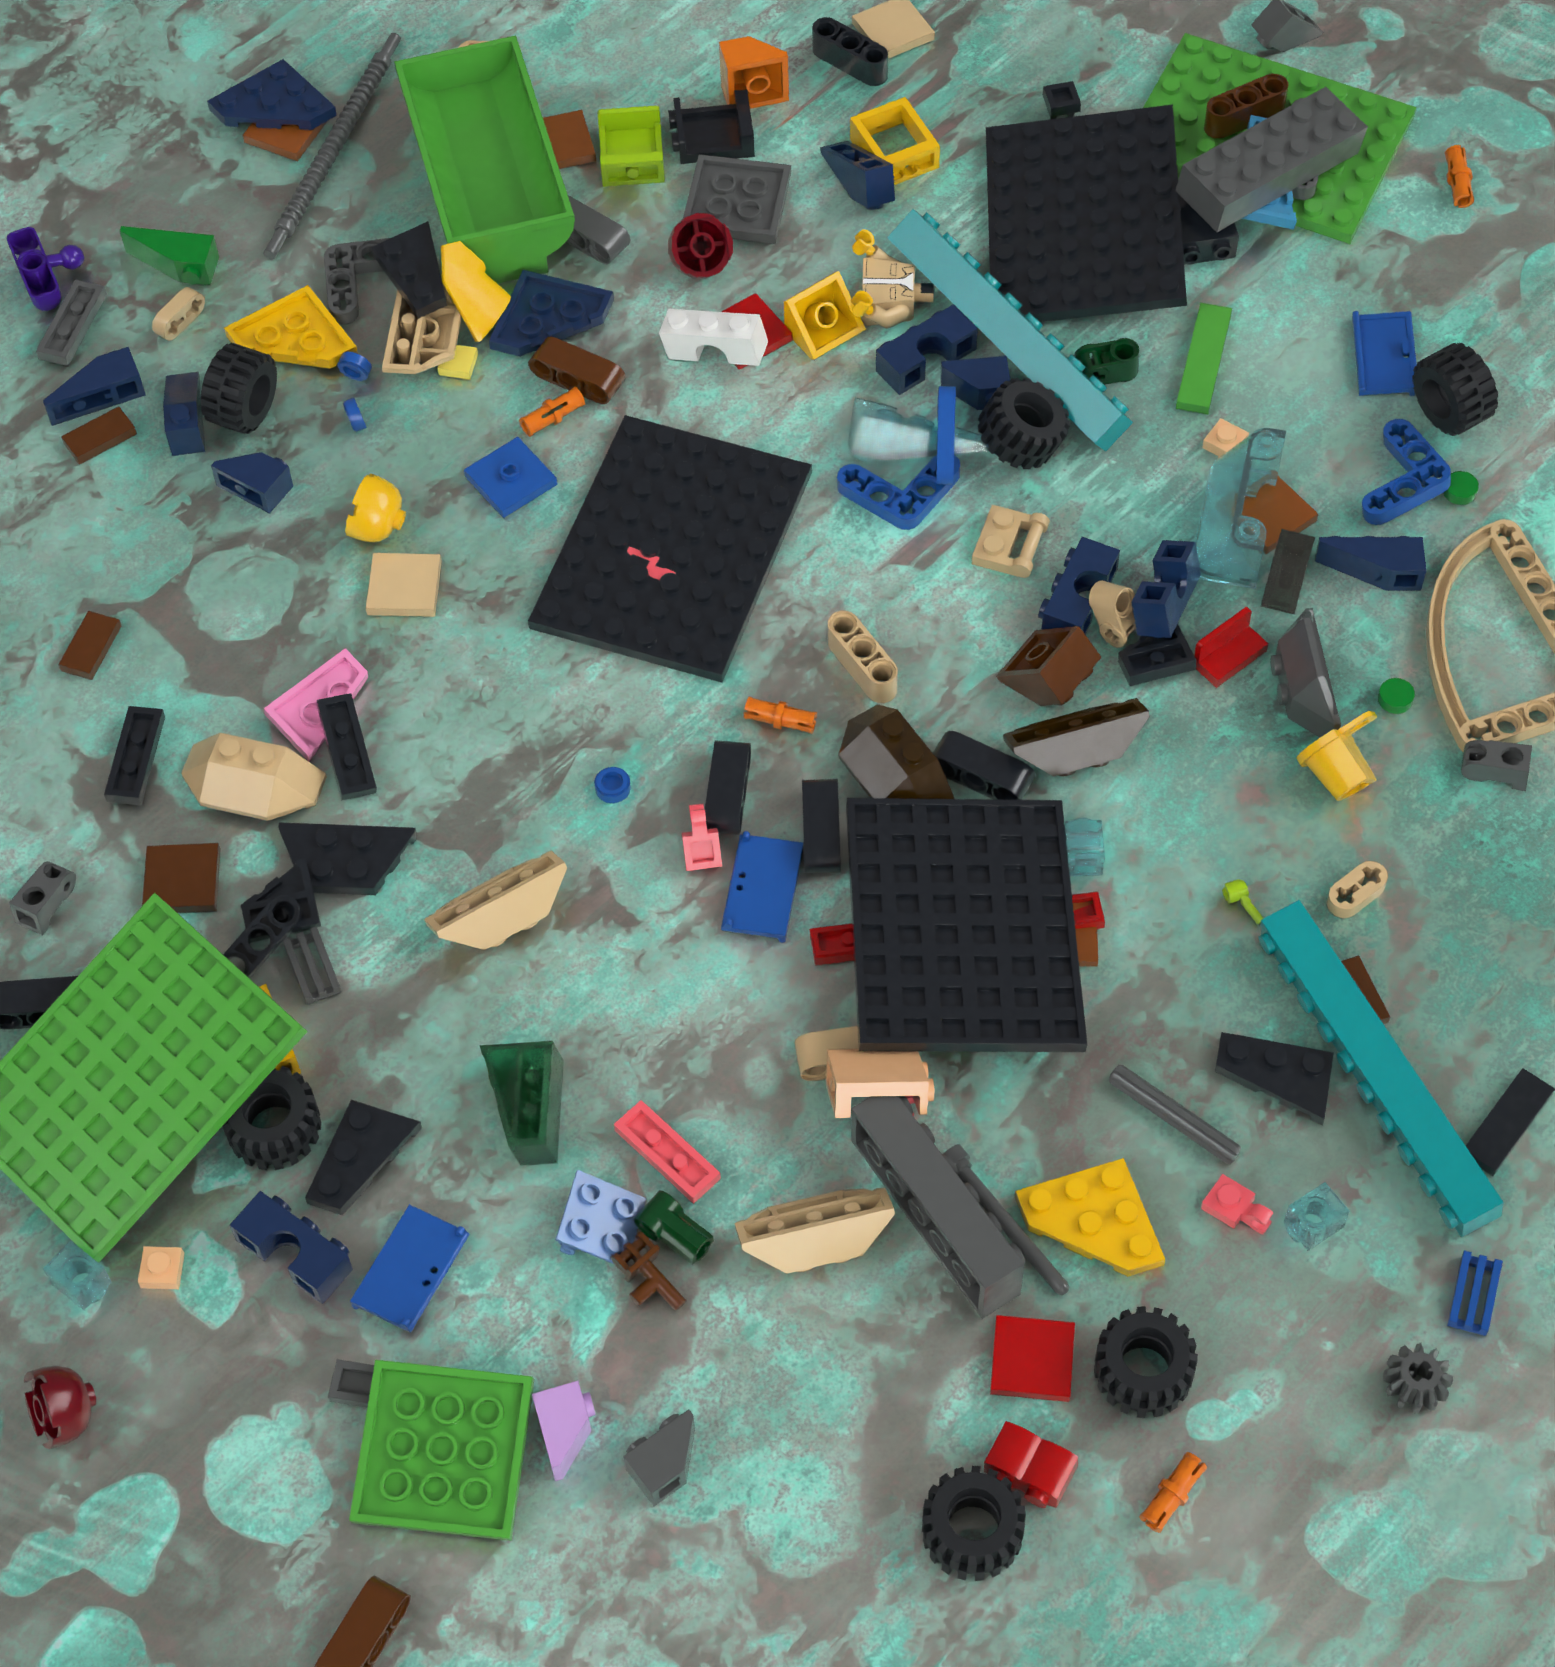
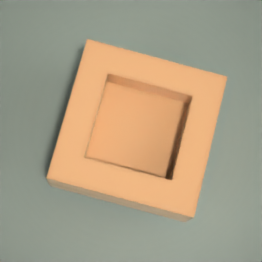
M1220 418L1203 440L1202 448L1231 463L1247 443L1249 432Z
M143 1246L138 1277L140 1288L179 1290L185 1254L182 1247Z

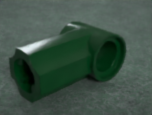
M659 1190L633 1219L637 1228L649 1239L655 1242L661 1240L692 1265L700 1261L707 1254L711 1244L714 1242L713 1235L684 1214L681 1205L671 1195L662 1190Z

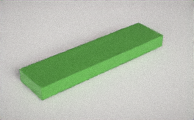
M1200 302L1176 409L1209 414L1232 308Z

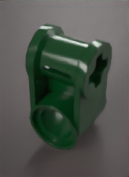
M1120 338L1097 344H1086L1078 348L1074 354L1086 366L1082 372L1088 378L1094 373V376L1104 385L1133 380L1138 374L1139 346L1134 340L1129 338Z

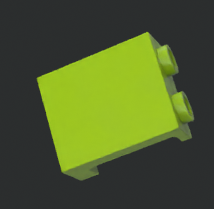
M659 106L599 109L597 114L603 187L664 183Z

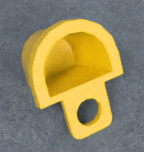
M1373 711L1361 714L1338 730H1331L1307 746L1296 757L1300 766H1308L1337 801L1356 794L1377 780L1352 737L1353 733L1377 718Z

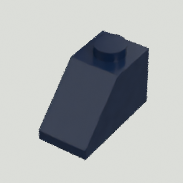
M1007 356L941 361V386H956V397L976 410H983L997 388L1006 380L1010 382Z
M262 452L217 460L211 465L216 486L269 514L293 488L289 466L282 459L272 458Z

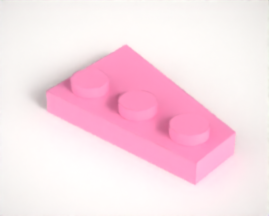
M345 648L266 706L264 714L303 757L310 762L325 741L317 709V700L349 693L352 694L354 699L368 679V671Z

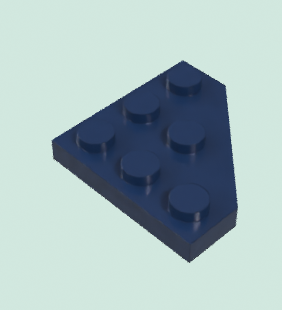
M284 59L207 101L209 111L225 126L239 127V123L244 122L256 123L257 128L281 129L282 124L299 125L300 130H313L337 116L335 106Z
M523 270L512 291L510 302L500 316L489 339L490 349L521 357L536 351L547 337L552 336L563 340L604 323L613 304V291Z

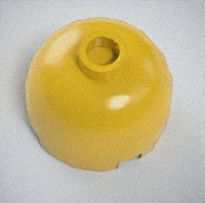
M371 473L366 475L354 496L352 504L355 505L353 516L348 514L345 533L347 536L357 540L372 543L381 542L388 538L394 529L400 530L406 517V511L401 510L402 497L397 487L390 481Z

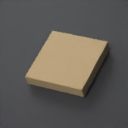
M889 0L852 16V24L857 31L884 46L888 51V59L935 40V31L910 0Z
M373 553L366 602L367 615L435 617L442 564L441 555Z

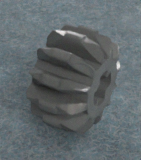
M1421 1343L1416 1344L1414 1352L1404 1345L1399 1349V1356L1391 1355L1388 1358L1387 1365L1389 1369L1384 1371L1383 1381L1390 1383L1386 1389L1387 1396H1400L1397 1402L1398 1408L1404 1407L1406 1402L1412 1404L1414 1414L1420 1412L1422 1404L1431 1412L1436 1409L1437 1401L1443 1402L1448 1398L1449 1392L1447 1388L1451 1387L1453 1376L1446 1373L1450 1366L1449 1360H1436L1439 1353L1437 1348L1427 1354L1424 1353V1347ZM1416 1375L1422 1377L1419 1382L1413 1379Z

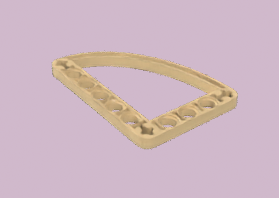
M1507 519L1498 520L1481 527L1466 537L1453 550L1436 580L1428 609L1426 647L1430 676L1446 724L1462 752H1464L1466 743L1479 737L1484 741L1493 740L1518 743L1555 730V692L1469 720L1455 689L1449 668L1444 630L1448 595L1462 569L1475 556L1489 547L1555 654V620H1550L1543 614L1545 610H1555V584L1521 528L1515 522ZM1515 557L1524 558L1528 561L1529 566L1517 567L1512 563L1511 559ZM1531 583L1540 584L1545 589V592L1541 594L1533 593L1527 588V585ZM1540 711L1547 716L1548 720L1542 723L1535 722L1529 717V713ZM1503 721L1510 722L1515 726L1516 731L1504 733L1500 731L1497 724ZM1472 734L1475 738L1468 739V736Z

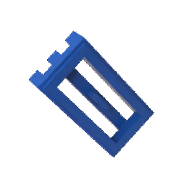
M1464 1250L1460 1261L1447 1326L1487 1336L1503 1261L1495 1259L1494 1262L1489 1261L1487 1256L1484 1255L1474 1257L1471 1256L1472 1252ZM1472 1266L1476 1268L1464 1321L1458 1319L1468 1268ZM1484 1270L1490 1271L1491 1274L1479 1325L1474 1323Z

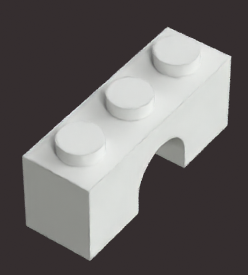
M668 309L659 331L665 352L670 360L699 361L704 346L711 345L724 352L729 364L759 366L768 343L759 314Z

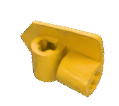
M461 241L442 245V283L467 325L474 341L480 342L498 321L509 304L511 296L485 273L486 266L484 262Z

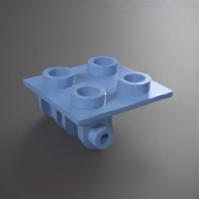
M577 1170L555 1239L561 1245L560 1251L568 1255H574L578 1249L614 1264L610 1256L614 1253L619 1255L624 1250L623 1245L629 1242L631 1244L634 1242L638 1228L633 1219L644 1207L646 1198Z

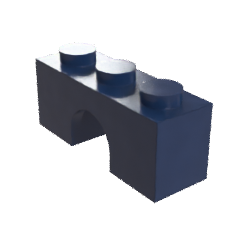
M953 304L943 311H937L931 318L917 326L910 327L904 334L892 341L883 343L876 349V372L898 395H901L925 380L926 358L923 355L938 354L947 361L959 360L977 349L978 328Z
M1081 537L1076 549L1072 547L1069 549L1064 563L1066 569L1063 574L1057 573L1051 588L1053 594L1050 600L1046 598L1043 600L1039 609L1038 618L1042 619L1041 630L1079 626L1086 635L1092 623L1093 610L1089 605V599L1080 596L1079 593L1091 591L1093 585L1098 581L1112 582L1118 570L1119 549L1085 537Z
M1162 540L1152 560L1154 582L1142 581L1131 602L1138 636L1171 638L1201 576L1196 542Z
M259 1191L229 1225L235 1240L264 1262L280 1247L294 1246L300 1249L296 1259L288 1266L292 1281L323 1304L353 1270L348 1257L350 1251L336 1238H331L329 1241L319 1234L321 1232L319 1227L307 1217L303 1216L299 1219L290 1213L292 1209L280 1197L274 1195L271 1199L262 1191Z

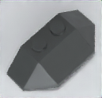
M1306 608L1278 640L1276 654L1271 655L1270 665L1272 675L1278 676L1280 684L1277 686L1278 701L1280 705H1285L1287 717L1320 738L1333 729H1340L1341 721L1313 608Z

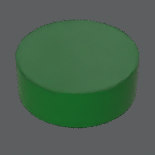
M1456 471L1451 473V485L1443 494L1453 504L1466 505L1476 498L1479 483L1472 474L1465 471Z
M1388 679L1380 687L1378 702L1389 713H1404L1413 704L1415 697L1414 688L1404 679Z

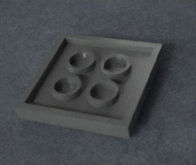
M699 154L683 218L695 213H708L715 216L714 218L729 228L732 239L776 244L791 178V165Z

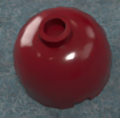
M695 213L683 218L674 226L668 239V254L672 264L679 272L691 278L705 279L720 273L733 254V239L729 228L714 218L715 216L708 213Z
M49 1366L27 1372L24 1377V1383L32 1381V1391L25 1393L28 1414L36 1435L40 1436L45 1432L49 1440L42 1445L47 1449H53L77 1439L89 1424L91 1407L96 1405V1395L91 1383L84 1384L78 1373L66 1367Z

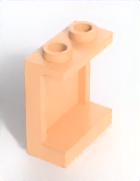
M827 1050L826 1087L835 1118H851V1097L913 1096L918 1114L927 1115L928 1102L934 1101L933 1078H928L927 1062H922L918 1051Z

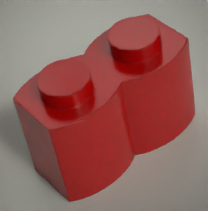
M1005 1421L984 1461V1472L988 1474L990 1468L998 1472L997 1479L999 1481L1004 1477L1008 1478L1012 1482L1011 1487L1024 1492V1498L1037 1507L1046 1508L1049 1505L1057 1508L1078 1467L1079 1457L1053 1442L1041 1439L1021 1426Z

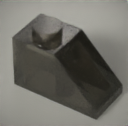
M1284 529L1281 530L1261 607L1295 614L1309 567L1315 537Z

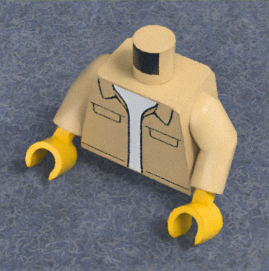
M863 229L855 236L856 242L852 245L853 252L857 255H863L864 253L867 255L866 258H863L862 291H857L851 299V303L855 305L852 309L853 314L856 317H862L864 326L880 325L884 328H891L901 322L911 321L914 318V302L933 303L934 284L914 283L915 266L903 263L889 256L877 245L872 246L875 239L868 230Z

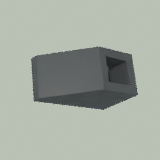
M689 1409L680 1416L679 1414H673L662 1422L658 1432L648 1439L642 1437L633 1442L628 1447L627 1454L623 1456L626 1471L653 1507L687 1483L695 1434L694 1415Z

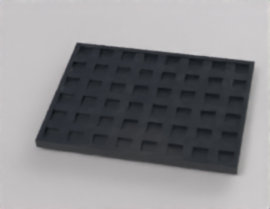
M1173 104L986 127L990 274L1002 284L998 290L1004 296L1009 292L1022 304L1019 311L1026 316L1030 312L1040 322L1187 306L1180 196L1176 192L1178 168Z
M625 415L528 619L529 629L722 683L810 479L812 464ZM629 546L640 550L644 557H659L660 559L655 566L672 570L676 574L666 573L660 580L650 577L646 568L650 561L634 554L630 555L627 552Z
M847 798L846 817L859 1051L1086 1052L1087 1035L1062 800Z

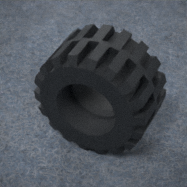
M235 343L226 344L222 349H219L206 371L202 384L201 411L205 420L243 434H250L253 430L255 431L265 419L274 399L277 384L275 360L268 354Z
M1452 343L1420 360L1414 367L1412 381L1417 401L1426 417L1441 432L1456 436L1495 414V409L1498 407V391L1495 386V380L1481 356L1476 354L1471 347H1466L1463 343Z
M1012 378L1010 382L1007 380L1003 382L980 413L978 418L980 423L977 426L978 432L982 434L980 438L983 444L989 446L988 451L991 454L995 453L999 457L998 460L1003 463L1006 461L1012 467L1018 468V466H1021L1023 469H1031L1032 466L1038 468L1043 463L1046 464L1065 439L1070 428V421L1067 419L1069 413L1067 409L1062 407L1064 405L1063 401L1054 395L1055 392L1050 388L1048 390L1043 387L1044 384L1038 381L1033 383L1028 378H1024L1022 381L1019 378Z
M282 1066L279 1071L276 1068L273 1069L223 1125V1130L234 1154L238 1158L242 1157L245 1164L252 1167L257 1162L258 1168L261 1170H267L269 1165H274L275 1170L284 1169L283 1163L290 1161L291 1165L299 1162L297 1156L302 1154L306 1157L311 1152L309 1144H316L319 1139L317 1130H321L320 1112L309 1083H305L303 1076L298 1072L292 1075L290 1068ZM283 1107L290 1110L286 1119L277 1126L271 1128L252 1126L255 1117L265 1109Z
M1146 1306L1137 1307L1135 1314H1131L1130 1310L1127 1309L1121 1312L1119 1320L1113 1317L1107 1324V1330L1103 1329L1100 1334L1095 1355L1094 1376L1099 1378L1097 1387L1100 1392H1108L1106 1401L1112 1406L1118 1402L1121 1404L1120 1412L1127 1415L1130 1409L1137 1411V1417L1145 1418L1146 1413L1152 1411L1154 1417L1162 1416L1165 1407L1169 1412L1176 1409L1179 1400L1183 1402L1188 1395L1198 1361V1354H1195L1197 1346L1195 1339H1188L1189 1328L1185 1324L1179 1327L1177 1325L1178 1317L1170 1313L1168 1318L1162 1316L1163 1309L1154 1307L1153 1313L1146 1312ZM1136 1348L1151 1349L1164 1358L1168 1369L1157 1376H1142L1128 1368L1123 1360V1356Z
M972 1466L969 1473H965L963 1467L956 1468L952 1478L947 1473L939 1478V1486L932 1485L928 1491V1500L925 1499L923 1506V1543L925 1549H930L929 1557L934 1564L940 1561L942 1563L941 1570L948 1575L952 1569L958 1571L957 1579L966 1580L967 1574H974L975 1581L984 1580V1574L987 1572L991 1574L992 1578L999 1575L1001 1567L1005 1566L1008 1568L1014 1561V1555L1019 1554L1024 1536L1026 1512L1025 1506H1021L1022 1497L1019 1491H1011L1012 1482L1008 1478L1004 1477L999 1481L997 1479L998 1472L989 1468L988 1474L980 1473L981 1466ZM978 1507L993 1516L998 1528L985 1539L969 1540L959 1536L952 1529L949 1519L962 1508Z

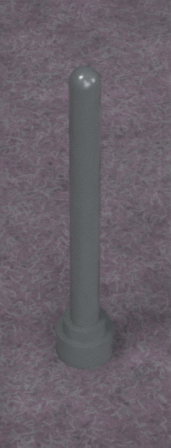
M960 1144L949 1148L946 1153L954 1161L957 1167L956 1174L964 1184L969 1182L974 1187L980 1199L979 1203L988 1213L994 1214L1005 1234L1019 1247L1022 1254L1058 1295L1066 1294L1069 1290L1067 1281L970 1169L972 1164L969 1162V1154Z

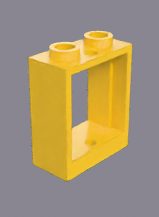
M906 97L850 117L851 142L893 164L894 185L939 168L940 145ZM904 124L917 144L885 156L871 135Z

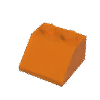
M750 36L719 42L721 88L727 105L735 104V90L746 89L750 109L789 101L788 55L786 51Z

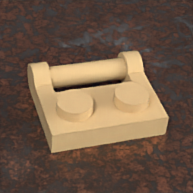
M991 505L972 555V565L1021 578L1029 577L1033 569V556L1042 533L1047 531L1050 519L1042 513L1027 514ZM1020 529L1028 530L1029 532L1020 556L1015 559L1010 558Z

